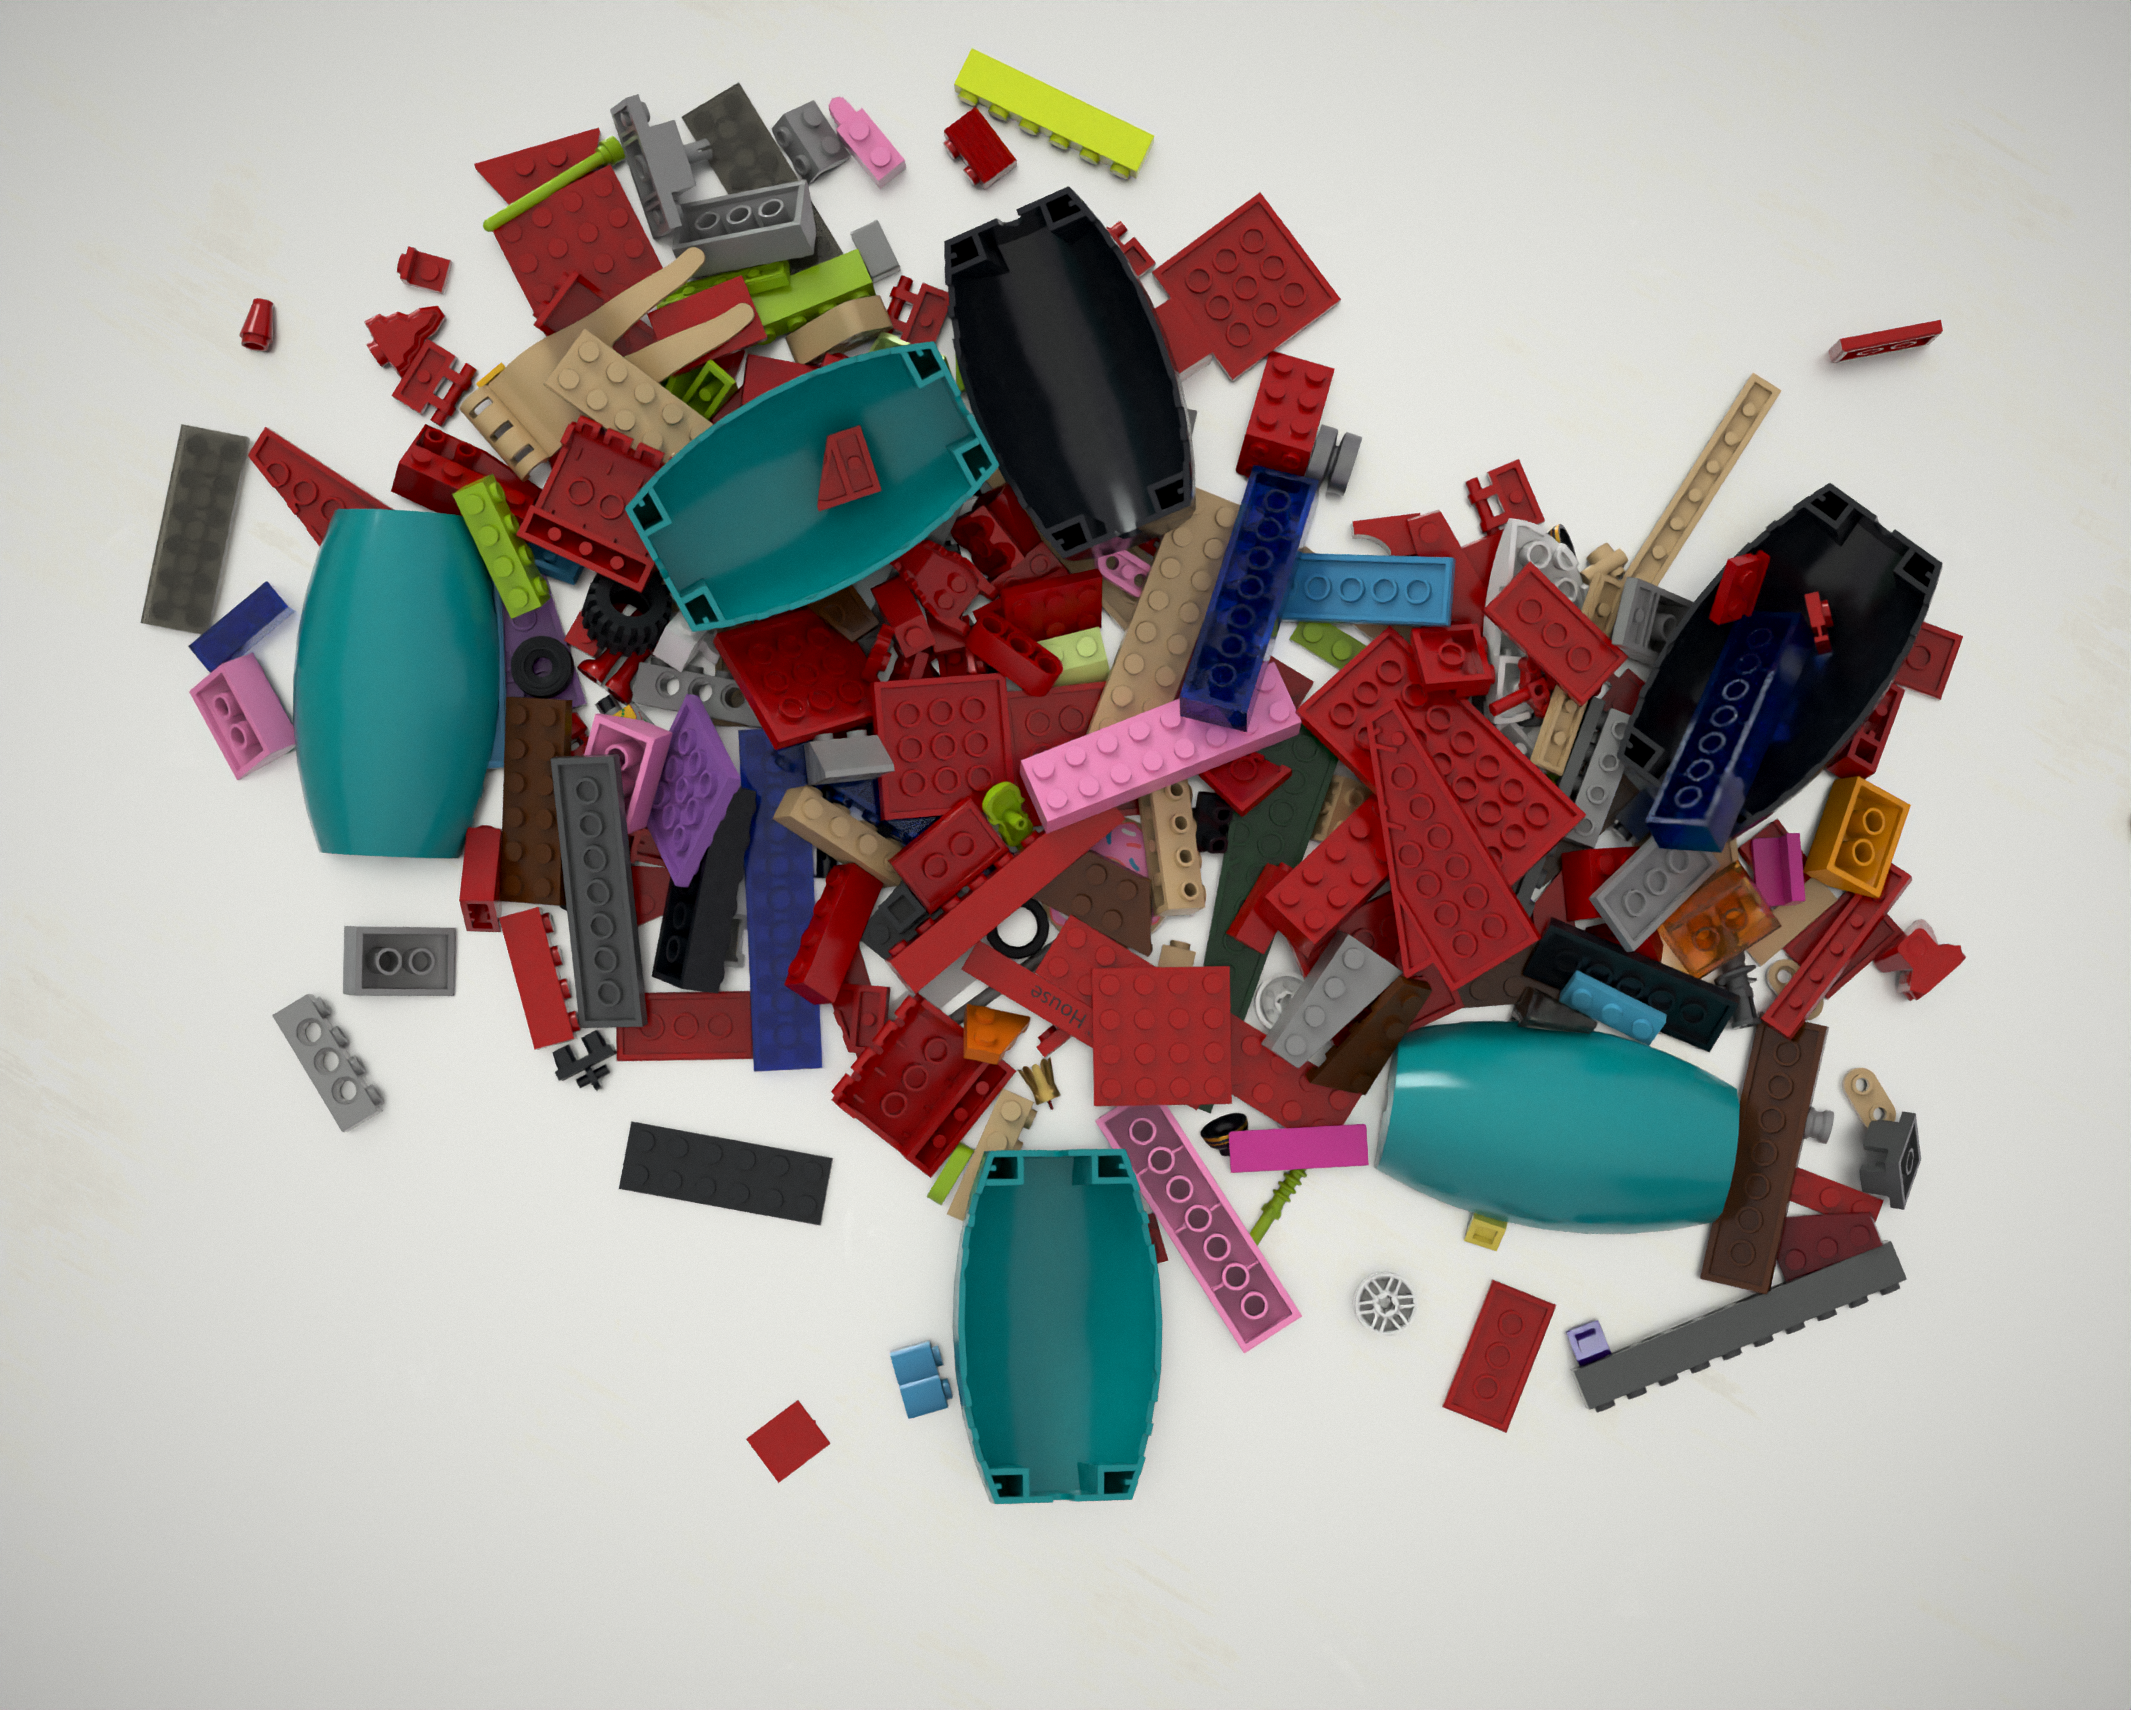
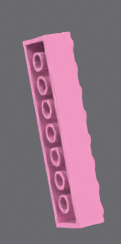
M1272 662L1023 759L1020 763V775L1046 834L1297 736L1302 721L1295 713L1296 708L1275 662Z
M1167 1105L1117 1106L1095 1120L1113 1149H1126L1140 1187V1192L1244 1353L1302 1317Z

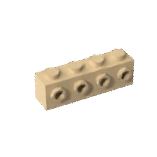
M1188 779L1138 798L1148 877L1152 880L1151 899L1154 917L1191 915L1205 908L1206 889L1202 884L1200 872L1202 858L1200 852L1197 851L1195 837L1197 825L1192 815L1191 801L1193 794L1192 788L1188 784Z
M805 785L787 789L772 819L840 863H855L883 882L882 888L899 886L902 879L889 864L888 860L904 848L902 843L892 838H884L877 833L878 829L873 824L863 820L858 821L850 815L851 811L841 804L827 801L823 798V793L813 786Z
M1002 1088L947 1215L964 1221L969 1195L984 1151L1021 1150L1023 1142L1018 1140L1023 1128L1030 1129L1037 1114L1036 1110L1031 1109L1034 1104L1033 1101Z

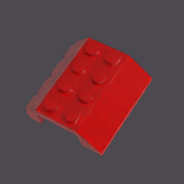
M580 415L577 422L572 421L571 424H568L560 441L563 447L535 506L530 504L516 536L642 593L658 567L652 560L625 507L651 477L666 464L663 462L665 453L642 442L634 450L631 448L634 442L633 438L611 428H608L606 434L603 435L601 434L603 424Z
M917 992L914 997L910 995L906 997L894 1012L897 1016L895 1021L893 1022L889 1019L872 1041L875 1043V1046L873 1048L867 1046L850 1067L854 1070L851 1076L845 1073L831 1092L834 1094V1097L831 1100L853 1119L859 1120L898 1150L905 1159L931 1178L1016 1073V1070L1003 1059L996 1065L964 1058V1028Z

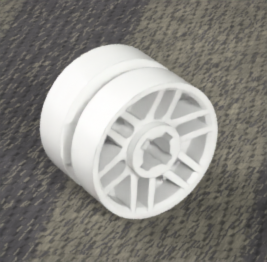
M1280 972L1267 978L1257 989L1254 998L1255 1013L1260 1023L1269 1031L1284 1011L1279 1004L1280 999L1283 997L1292 999L1304 981L1302 975L1293 972Z
M1376 1272L1365 1277L1356 1287L1353 1295V1310L1358 1321L1372 1333L1381 1336H1393L1403 1332L1412 1324L1417 1314L1418 1300L1413 1287L1407 1280L1391 1272ZM1388 1297L1390 1303H1392L1391 1307L1382 1310L1379 1301Z

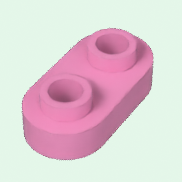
M1127 550L1095 558L1094 561L1095 569H1099L1102 578L1133 597L1140 596L1145 578L1151 567L1149 564ZM1110 556L1116 562L1112 569H1109L1106 565V560ZM1137 574L1143 577V584L1140 587L1134 583V578Z

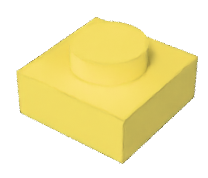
M1474 1213L1466 1230L1464 1241L1497 1251L1508 1222Z

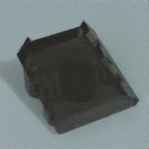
M1529 985L1514 1005L1510 1020L1519 1021L1518 1027L1590 1034L1598 1024L1590 1016Z

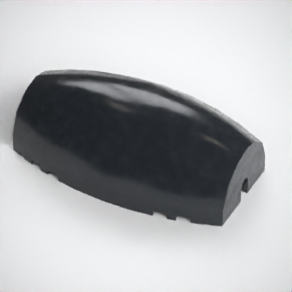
M1068 186L1016 209L1020 216L1016 220L1002 222L996 218L944 241L945 285L948 286L950 306H947L948 316L952 321L954 333L953 345L961 378L976 422L1000 465L998 469L1005 482L1009 483L1018 498L1017 501L1030 515L1038 530L1063 559L1080 561L1124 551L1148 542L1190 519L1196 510V487L1190 419L1181 378L1167 335L1153 303L1129 259L1100 219L1080 196Z
M1828 483L1815 491L1811 496L1794 505L1791 511L1779 520H1774L1766 527L1764 532L1751 543L1748 542L1734 556L1737 557L1748 553L1756 555L1757 551L1761 550L1771 557L1752 616L1748 617L1743 614L1741 619L1720 625L1709 619L1725 566L1697 597L1670 635L1653 664L1654 668L1638 695L1639 699L1632 716L1629 717L1624 737L1621 740L1617 753L1618 760L1644 784L1677 810L1684 812L1688 818L1727 843L1767 819L1799 794L1836 759L1861 730L1890 689L1911 652L1929 611L1943 568L1942 562L1896 529L1893 532L1887 530L1879 523L1878 517L1832 483ZM1813 592L1819 593L1821 601L1828 600L1834 625L1827 628L1832 652L1819 655L1815 644V636L1811 627L1805 594ZM1728 708L1763 718L1753 751L1719 742Z

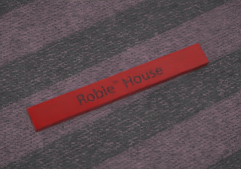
M981 941L976 943L961 970L1093 1048L1092 1007ZM1188 1105V1106H1190L1191 1108H1193V1109H1195V1110L1197 1111V1109L1199 1108L1200 1105Z

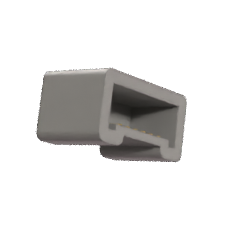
M878 220L850 232L851 238L860 252L873 283L901 271Z
M735 914L732 919L730 929L731 944L726 951L724 967L743 968L745 966L746 957L742 954L744 930H748L750 921L746 915Z

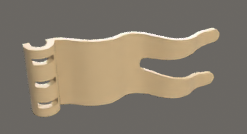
M696 247L688 248L671 264L620 293L593 313L529 347L509 363L488 385L478 388L463 401L459 408L460 411L522 482L531 477L529 474L541 463H546L563 447L560 441L568 424H571L572 421L577 422L580 415H583L543 385L584 329L588 330L613 349L614 343L636 322L692 278L706 261L704 252ZM740 303L714 319L664 338L624 358L660 384L680 369L738 335L754 320V309L746 303ZM489 399L492 404L477 415L474 410L482 402ZM510 423L512 428L507 430L498 439L494 434L503 425ZM530 446L533 451L518 462L515 459L517 454Z

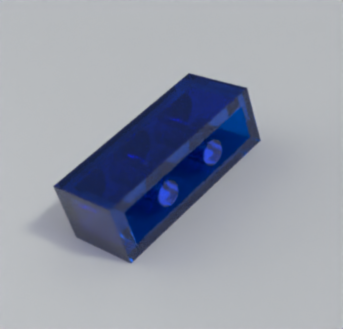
M266 581L188 647L211 673L222 663L244 655L292 615L295 610L273 584Z

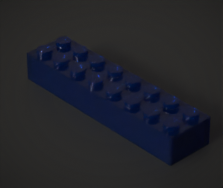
M1253 465L1179 696L1181 717L1247 732L1319 502V480Z
M1753 611L1752 616L1748 617L1743 614L1741 619L1735 621L1645 820L1659 849L1722 853L1815 641L1802 613Z

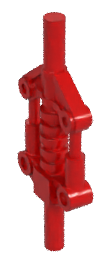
M1523 656L1518 661V669L1520 670L1519 690L1489 704L1488 708L1493 716H1497L1525 702L1534 710L1537 718L1544 719L1551 700L1549 697L1550 692L1554 690L1556 684L1546 674L1542 675L1541 669L1528 656ZM1602 686L1594 693V697L1600 694Z

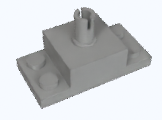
M639 94L623 99L611 108L610 112L652 237L655 239L665 236L682 226V208L680 203L674 200L673 197L680 196L696 186L690 165L710 160L713 154L712 149L698 152V150L710 146L706 138L683 145L675 120L649 127L650 113L645 102H641Z
M1627 577L1621 595L1616 622L1612 630L1611 644L1618 646L1628 657L1653 666L1670 635L1694 602L1639 578Z

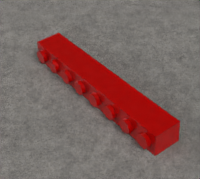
M1114 807L1046 834L1044 829L1039 833L1036 829L1020 841L1022 847L1013 855L1008 851L994 862L996 869L989 875L985 876L984 873H981L967 885L970 890L961 898L955 895L941 906L944 912L933 920L931 917H928L914 929L917 934L908 942L903 938L888 950L891 956L885 962L909 992L916 994L1126 818L1117 807Z

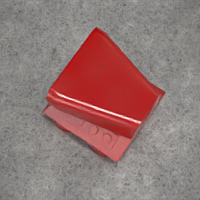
M1008 482L979 496L972 506V511L957 517L950 531L954 540L971 553V559L977 569L990 578L1014 568L1026 558V553L1042 539L1027 512L1017 501L1018 498Z
M1920 919L1910 925L1900 937L1873 959L1872 962L1874 967L1882 973L1901 971L1897 992L1902 993L1909 1001L1913 999L1917 1001L1965 960L1966 956L1962 953L1961 945H1938L1932 927L1925 920Z

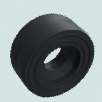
M535 636L522 642L515 650L511 660V674L517 686L526 694L535 698L548 699L561 694L570 685L574 675V661L569 650L558 640L548 636ZM539 658H547L552 663V671L545 677H539L533 671V665Z

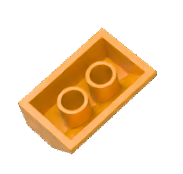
M1859 776L1834 780L1803 873L1829 887L1872 898H1880L1911 805Z

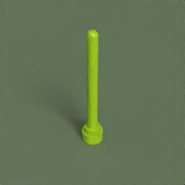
M612 135L599 142V147L595 149L596 153L485 219L483 222L484 230L487 232L496 230L602 164L604 166L609 164L614 166L626 158L621 144Z

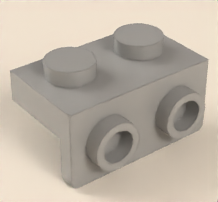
M814 100L784 113L772 127L776 142L784 149L792 161L795 171L801 175L803 180L806 179L808 184L814 182L819 174L846 162L850 157V154Z

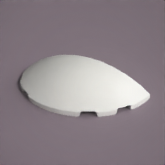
M1509 518L1495 555L1485 607L1530 561L1580 610H1582L1589 585L1583 583L1577 569V565L1580 563L1566 544L1558 543L1552 536L1547 534V529L1535 523ZM1484 615L1483 636L1486 637L1488 645L1487 660L1489 664H1493L1495 669V683L1490 686L1488 695H1486L1488 707L1489 704L1519 690L1520 670L1518 669V661L1521 657L1527 655ZM1553 691L1550 692V699L1552 697ZM1525 702L1497 716H1493L1488 708L1492 724L1520 722L1531 718V714L1534 713V710Z

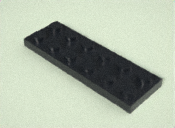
M1553 917L1548 922L1541 935L1542 939L1535 945L1523 968V975L1561 991L1575 971L1578 970L1667 1014L1666 1023L1660 1032L1707 1052H1710L1740 1001V996L1637 952H1626L1623 946Z
M631 1121L619 1189L821 1225L833 1158Z

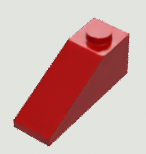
M1892 683L1890 689L1861 730L1826 770L1841 779L1855 776L1866 779L1875 774L1904 696V689Z

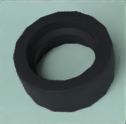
M1030 898L1021 906L1031 911L1037 921V932L1031 942L1020 947L1010 946L1002 941L998 935L997 927L986 935L992 947L1008 958L1022 959L1030 957L1042 948L1048 938L1049 921L1047 913L1041 904L1033 898Z

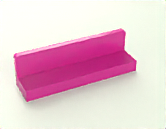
M1365 1124L1231 1131L1229 1133L1231 1173L1369 1165L1367 1128Z

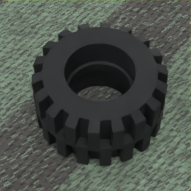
M597 573L590 584L581 613L583 617L582 625L584 629H589L587 636L590 640L596 639L598 641L596 646L602 650L604 647L609 648L610 654L616 655L617 652H622L623 657H631L632 652H635L638 656L643 655L646 649L650 651L654 649L672 613L673 597L669 596L670 590L667 585L661 584L663 578L659 574L653 576L643 592L640 593ZM626 603L632 605L643 615L634 617L624 615L617 611L612 604Z

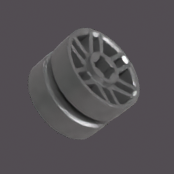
M1322 424L1303 483L1320 488L1325 477L1329 476L1327 491L1344 496L1362 437L1346 432L1339 446H1336L1338 429Z

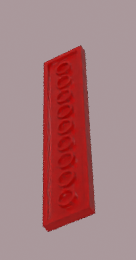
M1070 914L1034 973L1092 1007L1091 968L1155 966ZM1230 1013L1232 1095L1285 1128L1344 1125L1362 1096L1360 1092L1356 1094L1311 1084L1305 1074L1313 1066L1316 1068L1318 1066L1308 1060L1299 1069L1289 1064L1261 1045L1267 1036L1266 1034Z

